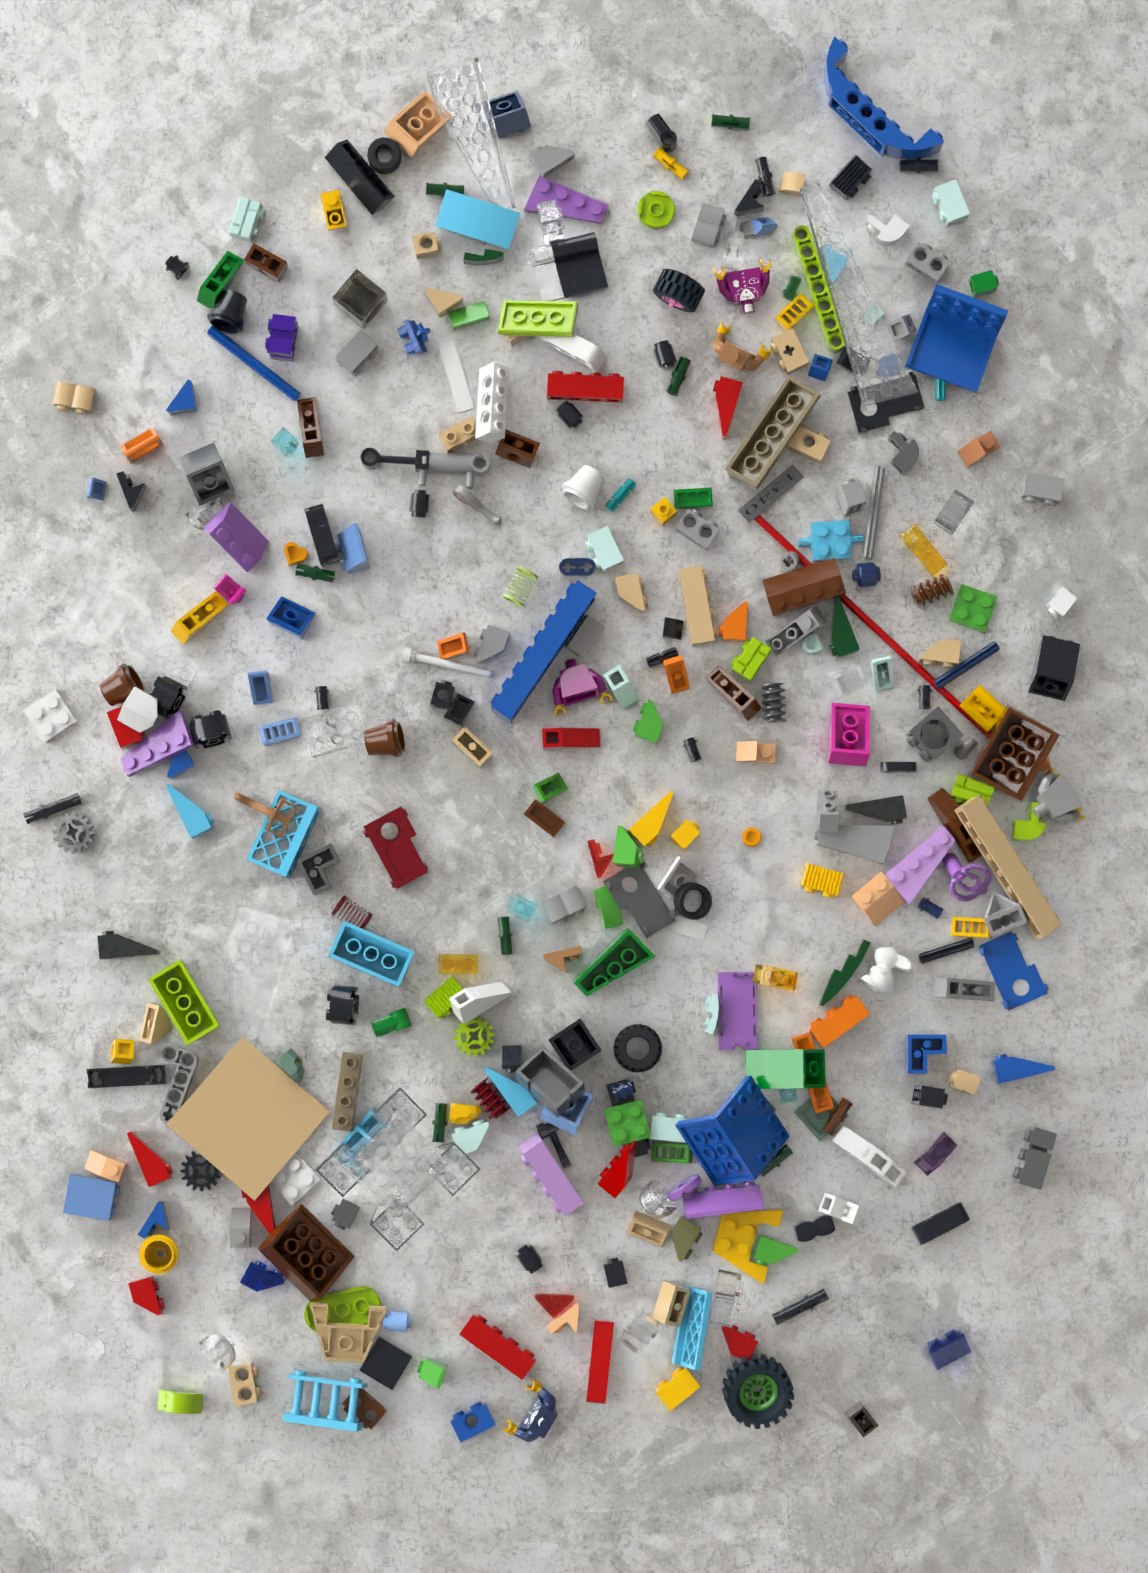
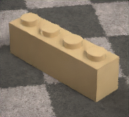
M702 565L679 569L678 573L691 646L714 643L715 637H718L716 626H712L711 621L714 618L713 607L709 608L708 600H711L709 588L706 589L705 581H708L706 570H702Z

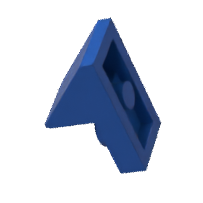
M158 1201L138 1233L140 1237L144 1239L147 1236L151 1237L157 1228L154 1226L155 1223L166 1230H170L165 1205L162 1201Z

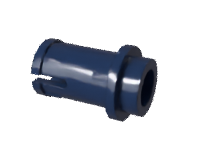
M923 897L918 904L921 912L925 911L936 919L940 917L943 908L929 901V898Z

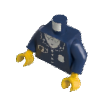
M531 1379L533 1387L527 1385L526 1388L538 1394L519 1427L517 1428V1425L507 1420L506 1422L510 1424L509 1428H502L509 1435L515 1434L516 1437L526 1442H533L538 1437L545 1438L558 1415L555 1397L545 1388H542L541 1382Z

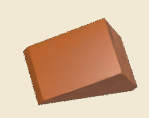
M465 632L437 641L440 659L470 654Z

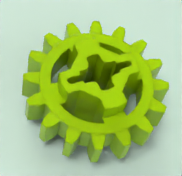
M479 1016L477 1020L473 1018L465 1024L458 1022L460 1029H454L458 1036L453 1037V1039L458 1040L459 1043L455 1046L462 1047L461 1053L466 1050L468 1057L471 1053H474V1056L477 1057L478 1052L485 1055V1048L491 1050L488 1045L495 1042L491 1040L495 1033H490L493 1026L487 1027L488 1020L481 1022V1016ZM472 1023L479 1024V1026L474 1029H470L467 1025ZM480 1029L478 1032L479 1040H473L468 1044L471 1038L470 1032L475 1033ZM484 1029L487 1032V1041L482 1039ZM462 1031L466 1034L467 1039L464 1044L461 1039ZM472 1044H479L481 1046L479 1049H469Z

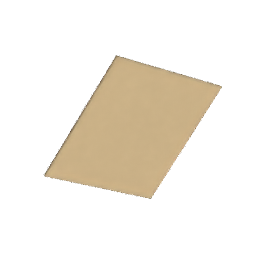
M242 1036L166 1125L255 1201L330 1111Z

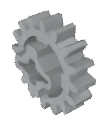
M73 812L72 816L65 813L64 819L58 818L59 824L54 823L57 830H53L52 833L57 834V837L53 838V840L59 841L57 845L59 848L64 846L63 851L67 852L70 849L71 853L74 854L75 849H77L81 853L83 846L87 849L89 848L88 841L93 842L90 835H95V832L90 831V829L94 825H88L90 819L88 817L83 819L84 814L80 813L77 817L76 812ZM73 820H78L84 825L77 826ZM66 823L65 831L61 832L62 827ZM72 827L73 829L78 830V832L75 833V838L74 836L69 835V833L72 832ZM86 833L84 840L81 841L82 835ZM70 839L74 845H68L64 840Z

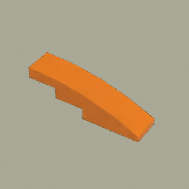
M810 1032L791 1037L795 1049H815ZM827 1082L826 1088H807L815 1113L834 1108Z

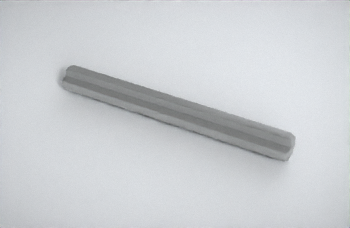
M876 466L874 469L863 550V559L872 560L874 555L885 467Z

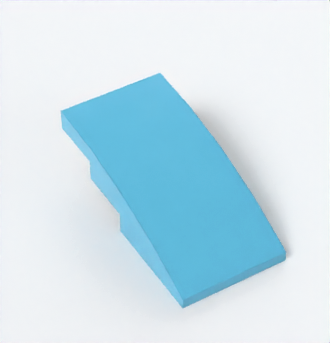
M446 189L435 226L509 249L520 213Z

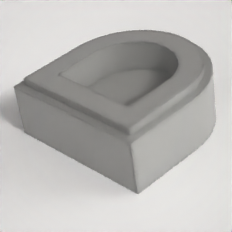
M752 216L742 218L736 223L735 231L739 237L749 238L755 236Z

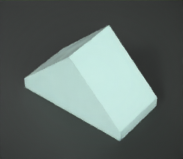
M891 657L871 660L869 665L876 692L895 688Z

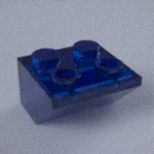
M952 1329L944 1334V1338L940 1340L935 1338L927 1343L928 1346L925 1347V1350L936 1370L972 1352L963 1332L960 1330Z

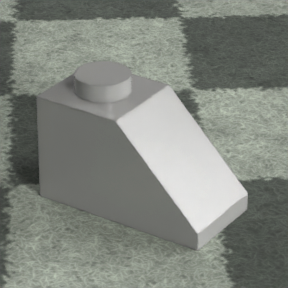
M548 145L543 148L541 146L536 148L531 155L532 163L540 175L545 178L575 159L573 150Z
M232 1208L230 1248H250L252 1209Z

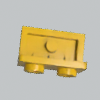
M978 685L960 704V707L987 732L999 720L1005 709L981 685Z

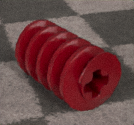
M487 1077L473 1087L470 1093H478L475 1100L482 1099L479 1106H487L484 1113L491 1112L488 1118L497 1119L511 1109V1107L504 1108L507 1103L506 1100L499 1101L502 1095L495 1096L498 1089H490L493 1082L486 1083L489 1078Z

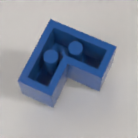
M905 1035L906 1074H927V1054H947L946 1035Z

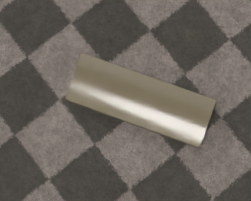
M788 376L725 468L728 475L758 490L820 399V393Z

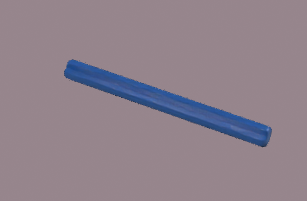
M214 326L208 329L207 334L291 400L296 401L301 393L227 335Z

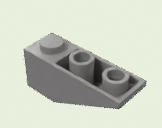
M815 606L766 640V643L777 657L827 621L817 606Z

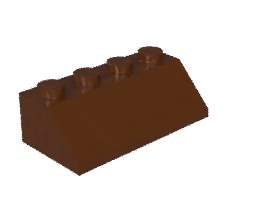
M835 557L762 580L773 616L846 594Z

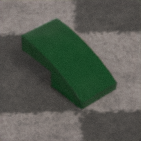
M485 249L484 256L465 252L463 260L464 264L489 265L503 261L504 252Z

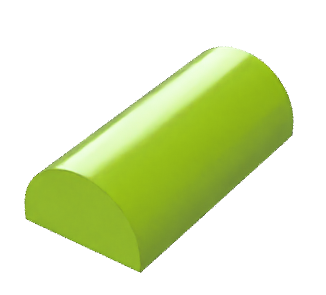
M182 959L148 979L186 1045L198 1041L221 1026Z

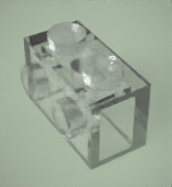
M555 200L537 204L539 222L545 244L563 240L562 229H565L561 206L557 207Z

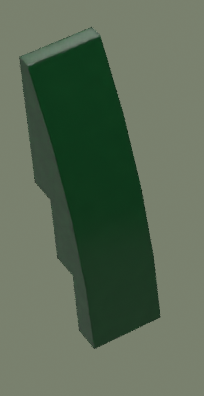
M862 940L856 956L849 954L841 971L833 969L820 1000V1006H824L849 981L862 962L871 942Z

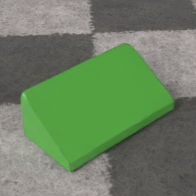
M485 301L448 311L453 330L490 319Z

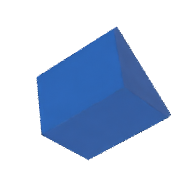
M281 596L266 620L268 623L303 640L315 616V612Z

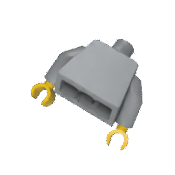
M1054 767L1049 769L1038 788L1039 795L1036 797L1039 805L1033 808L1035 816L1040 818L1046 814L1050 820L1056 819L1058 822L1079 821L1085 818V815L1082 816L1080 814L1081 806L1083 805L1063 775L1060 776L1059 773L1057 775L1054 774Z

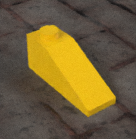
M215 591L177 620L171 632L184 645L227 608L229 603Z
M672 791L628 830L643 848L646 845L651 847L658 840L656 836L660 831L674 794Z

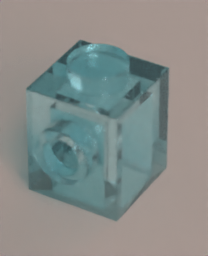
M284 427L270 440L272 445L285 457L289 454L292 455L297 450V445L299 444L298 440Z
M517 894L515 897L511 896L506 905L509 908L508 913L526 922H529L537 904Z

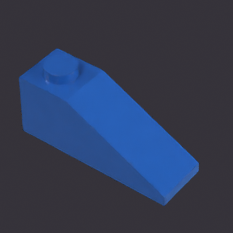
M1007 1054L995 1056L996 1060L991 1061L997 1084L1055 1070V1066L1016 1057H1007Z

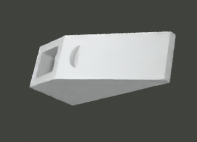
M502 982L465 988L450 997L449 1000L454 1014L465 1024L512 995V992Z

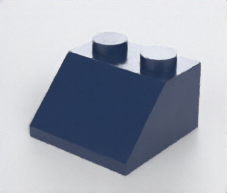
M518 91L482 102L495 139L505 138L509 134L522 132L531 127L526 107Z

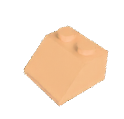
M879 872L850 897L874 926L904 902L895 887L882 872Z

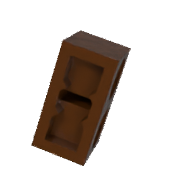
M359 1388L358 1398L361 1399L362 1404L357 1407L356 1417L359 1419L358 1422H363L365 1429L369 1427L372 1430L387 1412V1409L367 1391ZM350 1395L342 1403L345 1406L343 1410L347 1414L349 1411ZM366 1411H375L376 1418L374 1420L367 1419Z

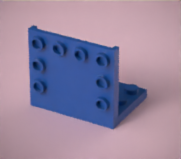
M936 284L905 367L977 393L995 340L1009 310Z
M746 1076L715 1115L680 1120L675 1125L714 1186L756 1180L790 1137L752 1076Z

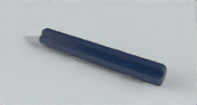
M993 641L934 680L935 686L941 689L996 653L1000 649L999 645Z

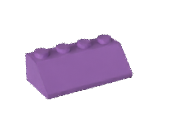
M755 1181L744 1182L742 1187H736V1184L724 1185L725 1189L717 1190L716 1186L705 1187V1191L698 1192L696 1188L692 1192L682 1195L685 1218L764 1209L760 1185H755Z

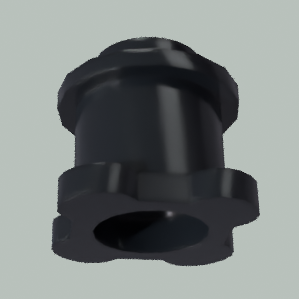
M178 255L170 256L165 263L166 270H170L175 274L177 280L190 267L189 263L182 262Z

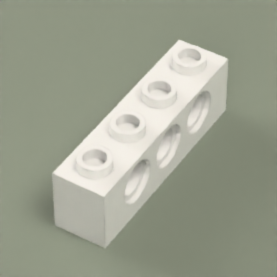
M496 362L486 365L479 370L475 439L488 444L505 438L509 368Z

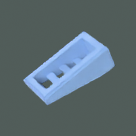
M296 717L259 727L264 746L302 736ZM289 723H292L293 729L295 732L293 734H291L290 728L288 725ZM285 725V729L287 732V735L285 736L283 735L281 726ZM276 727H277V729H278V733H279V736H280V737H277V738H276V736H275V732H274V729H273V728H276ZM266 730H270L272 739H268Z

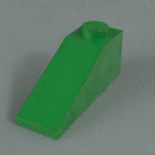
M227 251L200 286L197 302L212 309L223 291L227 290L244 260Z

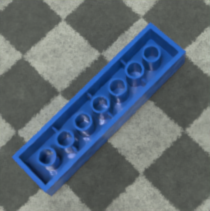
M579 580L575 584L572 582L566 590L567 596L565 599L561 598L555 606V614L548 616L544 623V630H539L534 637V645L527 647L523 653V661L516 663L512 669V677L505 679L501 686L502 692L500 695L496 693L490 702L492 711L509 723H512L596 599L597 593Z

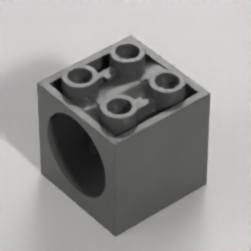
M215 443L179 457L199 506L235 491Z
M938 706L906 734L908 737L906 740L913 748L915 746L920 751L919 755L925 762L929 761L932 763L959 740L963 733ZM930 723V725H938L944 730L945 744L942 748L927 747L922 742L921 729L923 725Z

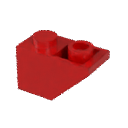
M153 1276L128 1283L134 1303L157 1316L163 1314L165 1304L163 1298H159L157 1292L160 1290L157 1279L154 1280Z
M728 1322L725 1325L722 1323L721 1329L730 1354L739 1359L746 1356L747 1360H750L751 1354L754 1353L758 1341L755 1339L756 1335L745 1331L743 1334L737 1331L739 1327Z

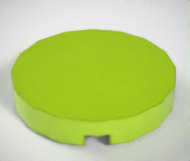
M651 191L640 199L638 217L646 227L662 229L673 220L675 204L666 193Z

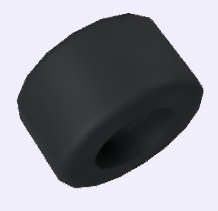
M381 137L370 144L367 157L374 171L379 174H390L399 168L402 154L399 145L394 140ZM387 149L392 153V158L389 162L383 163L378 160L377 154L380 150Z

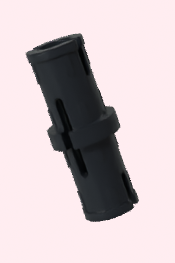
M760 157L755 159L759 174L758 180L762 182L764 197L776 194L772 182L773 175L769 171L767 158Z
M901 159L899 170L900 172L916 171L917 173H921V171L938 172V159Z

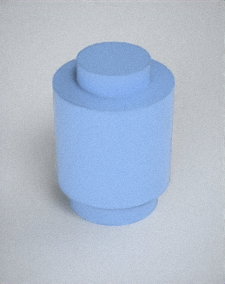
M389 1311L384 1316L383 1328L388 1329V1331L407 1332V1328H411V1316H408V1312Z

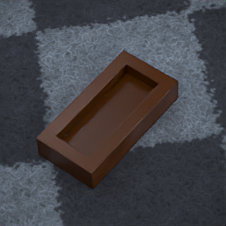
M536 799L524 813L527 818L553 838L566 823Z

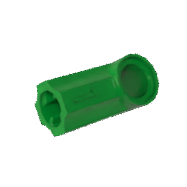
M406 1008L389 1013L388 1016L371 1022L376 1037L412 1026Z

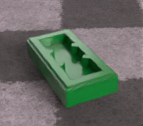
M712 487L673 490L675 509L713 507Z

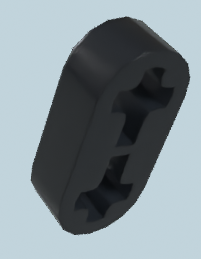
M880 762V772L914 773L917 772V762Z

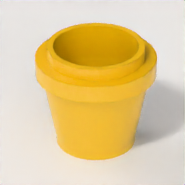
M153 1235L147 1238L139 1251L142 1266L154 1274H163L170 1271L176 1265L179 1257L176 1243L166 1235ZM159 1250H164L165 1255L163 1257L158 1255Z

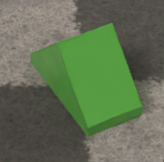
M559 773L533 785V789L542 804L568 790Z

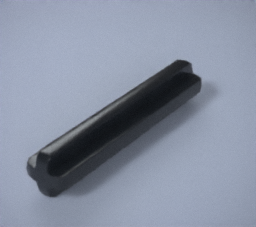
M972 938L964 939L920 953L918 957L923 964L973 948L974 941Z

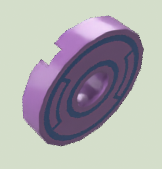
M694 1174L673 1186L666 1193V1196L670 1201L682 1198L683 1194L692 1192L701 1184L700 1176Z

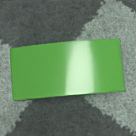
M606 886L594 889L596 906L600 910L603 928L608 929L622 925L620 909Z

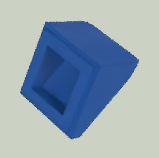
M815 354L808 376L826 381L833 360Z

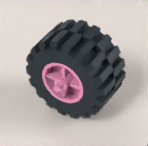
M663 269L653 288V292L660 300L668 304L670 308L674 307L684 312H695L705 293V289L699 282L691 278L688 273L684 274L673 269Z

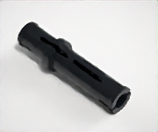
M78 792L45 806L43 804L39 805L37 809L24 812L25 818L30 817L26 819L27 824L42 818L45 820L50 815L82 804L81 799L75 800L80 797Z
M823 1288L810 1296H804V1299L772 1314L778 1326L804 1311L813 1310L815 1306L829 1300Z

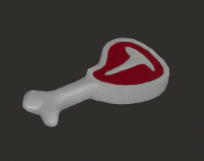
M458 485L453 490V495L458 500L479 511L491 520L494 525L501 524V517L483 506L479 499L467 489Z

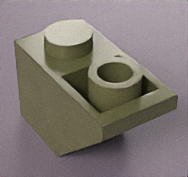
M682 1216L671 1232L676 1254L681 1262L683 1259L688 1260L693 1251L690 1249L693 1242L698 1243L703 1234L700 1232L701 1227Z

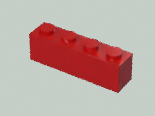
M552 371V373H548L547 399L623 403L624 377H620V374L617 373L601 376V373L592 372L590 375H582V372L563 374V371Z
M473 1314L459 1335L523 1380L536 1362V1359L533 1358L535 1354L527 1348L522 1350L518 1347L519 1342L512 1337H509V1339L502 1335L503 1331L497 1326L491 1327L486 1324L488 1320L480 1314L477 1316Z

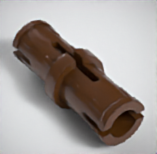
M843 1097L834 1112L830 1113L831 1116L822 1130L833 1136L840 1123L844 1122V1117L853 1103Z

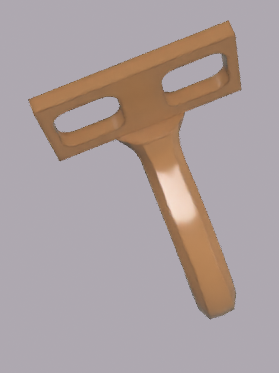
M236 793L234 796L235 800L267 815L270 821L265 830L283 838L298 808L283 799H280L276 808H269L240 793ZM283 803L293 808L288 817L279 812ZM275 820L284 824L279 834L271 830Z

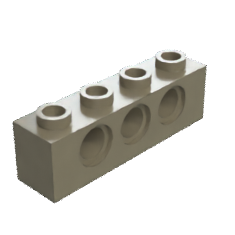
M342 1053L332 1129L349 1132L353 1130L363 1059L362 1054Z

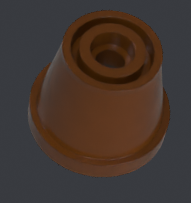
M124 663L118 666L117 670L99 685L102 695L111 706L125 702L134 687L144 691V686L133 667L127 666Z
M389 719L384 724L364 731V741L369 756L401 757L402 752L405 751L403 730L401 724L395 719Z

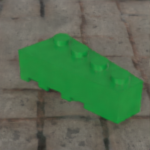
M626 928L572 982L585 996H589L656 956L629 928Z

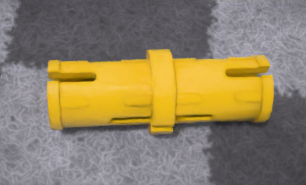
M661 147L652 156L661 162L666 170H671L681 180L689 173V169L676 161L677 158L675 156L671 157Z

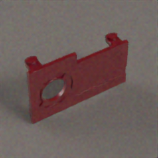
M402 806L363 826L365 837L370 838L392 879L390 881L392 887H396V889L428 873L426 863L422 862L410 839L417 834L407 818L408 813ZM393 823L397 826L398 834L395 838L386 839L382 836L381 828L384 824Z

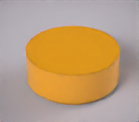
M747 828L742 834V841L746 846H757L761 841V833L756 828Z

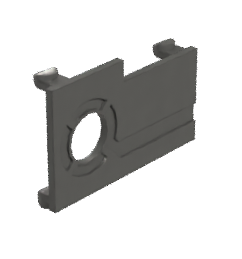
M643 860V863L640 864V869L625 868L604 880L603 883L619 909L627 906L647 939L675 922V917L678 914L675 909L672 911L668 909L644 869L648 865ZM625 877H632L637 881L635 892L628 893L623 889L622 881Z

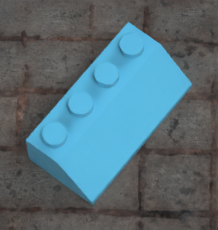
M343 921L328 957L400 988L415 951Z

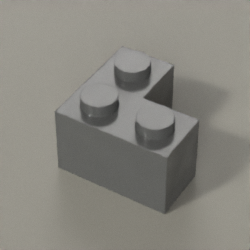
M331 843L296 860L314 896L332 888L324 870L341 861Z

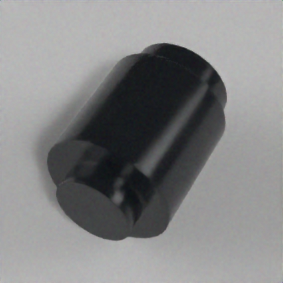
M668 340L654 344L655 349L653 351L659 368L663 367L664 370L673 368L677 360L672 344H669Z
M565 401L556 409L558 417L569 429L572 427L576 429L583 423L581 419L584 416L572 403Z
M415 490L414 493L410 494L409 512H411V517L426 518V513L429 510L430 496L426 494V490Z
M525 1244L517 1250L518 1254L516 1257L530 1274L543 1266L541 1257L532 1245L527 1246Z

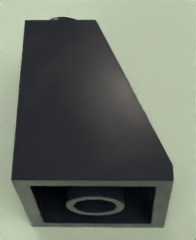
M1043 635L1038 647L1028 693L1066 701L1074 683L1080 644L1070 640L1058 639L1054 636Z

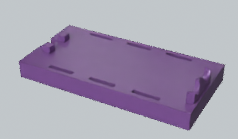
M757 972L718 973L719 1050H735V1046H742V1050L758 1049ZM720 986H722V998H720ZM753 986L755 987V997H753ZM753 1005H755V1017H753ZM721 1025H723V1036H721Z

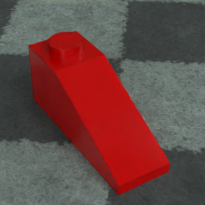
M721 376L720 381H715L713 391L716 392L715 402L721 437L726 440L743 382Z
M134 1132L127 1133L148 1187L172 1178L173 1169L169 1162L166 1163L164 1158Z
M269 1184L255 1201L241 1190L242 1198H246V1202L270 1234L276 1226Z

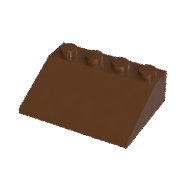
M1007 704L971 767L970 773L1022 802L1060 734Z
M300 1204L258 1247V1250L310 1302L321 1300L355 1257L303 1204Z

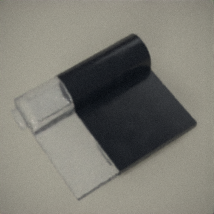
M595 232L528 248L529 252L525 253L528 264H532L541 301H556L608 288Z

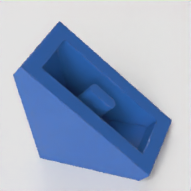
M189 379L167 407L166 411L168 414L177 415L197 411L194 387Z
M187 750L172 756L167 774L169 779H174L196 766Z

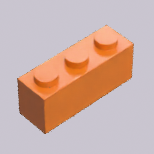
M849 995L841 1001L843 1005L838 1009L834 1006L826 1012L827 1017L822 1020L819 1017L810 1024L812 1027L809 1031L822 1048H825L870 1015L857 995L854 997Z

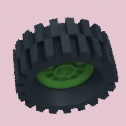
M751 1354L750 1360H747L746 1356L741 1357L742 1363L738 1364L735 1361L732 1364L733 1371L728 1368L726 1371L728 1379L723 1378L722 1382L724 1385L722 1393L731 1415L735 1416L737 1422L741 1424L743 1421L744 1425L749 1428L751 1423L755 1429H760V1424H764L765 1428L771 1427L769 1422L772 1421L778 1424L780 1422L778 1417L782 1416L785 1418L788 1415L785 1409L791 1410L792 1403L790 1400H794L793 1384L786 1370L780 1362L777 1363L775 1358L770 1357L768 1360L765 1354H761L760 1358L756 1354ZM756 1387H761L760 1391L753 1392Z

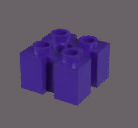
M273 314L272 319L268 321V330L271 335L270 338H266L265 349H267L271 359L294 362L295 343L298 332L297 319L295 316Z

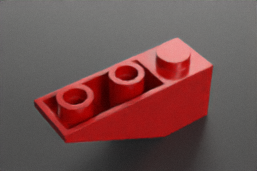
M543 728V750L600 748V728Z
M635 1140L630 1145L626 1143L619 1151L621 1156L618 1157L616 1155L609 1163L611 1167L608 1168L606 1166L599 1175L602 1178L597 1184L614 1199L632 1179L637 1142Z

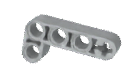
M174 1045L165 1046L161 1052L164 1061L177 1065L160 1111V1119L165 1124L170 1121V1119L167 1120L165 1112H169L171 1106H167L168 1103L178 1106L177 1109H172L171 1114L175 1115L184 1104L199 1062V1058L194 1052ZM170 1048L176 1052V1056L173 1059H168L166 1056V1052ZM187 1055H191L194 1058V1063L191 1066H187L184 1062ZM181 1073L187 1075V1082L185 1084L178 1082V1076ZM175 1091L181 1095V1099L178 1102H173L171 1099V1095Z

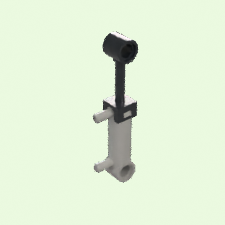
M370 447L364 449L360 456L363 466L370 470L377 468L380 463L415 465L416 472H419V486H426V478L429 471L467 473L466 488L473 489L474 474L485 475L490 470V460L488 456L482 453L472 455L416 450V457L380 455L376 449ZM369 454L376 457L372 463L365 461L366 456ZM479 460H483L486 463V466L482 469L475 466Z

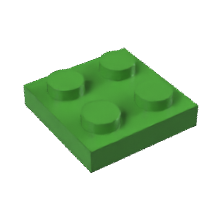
M961 584L949 621L985 633L998 596Z
M642 1100L604 1109L613 1147L631 1143L633 1140L639 1141L651 1137Z

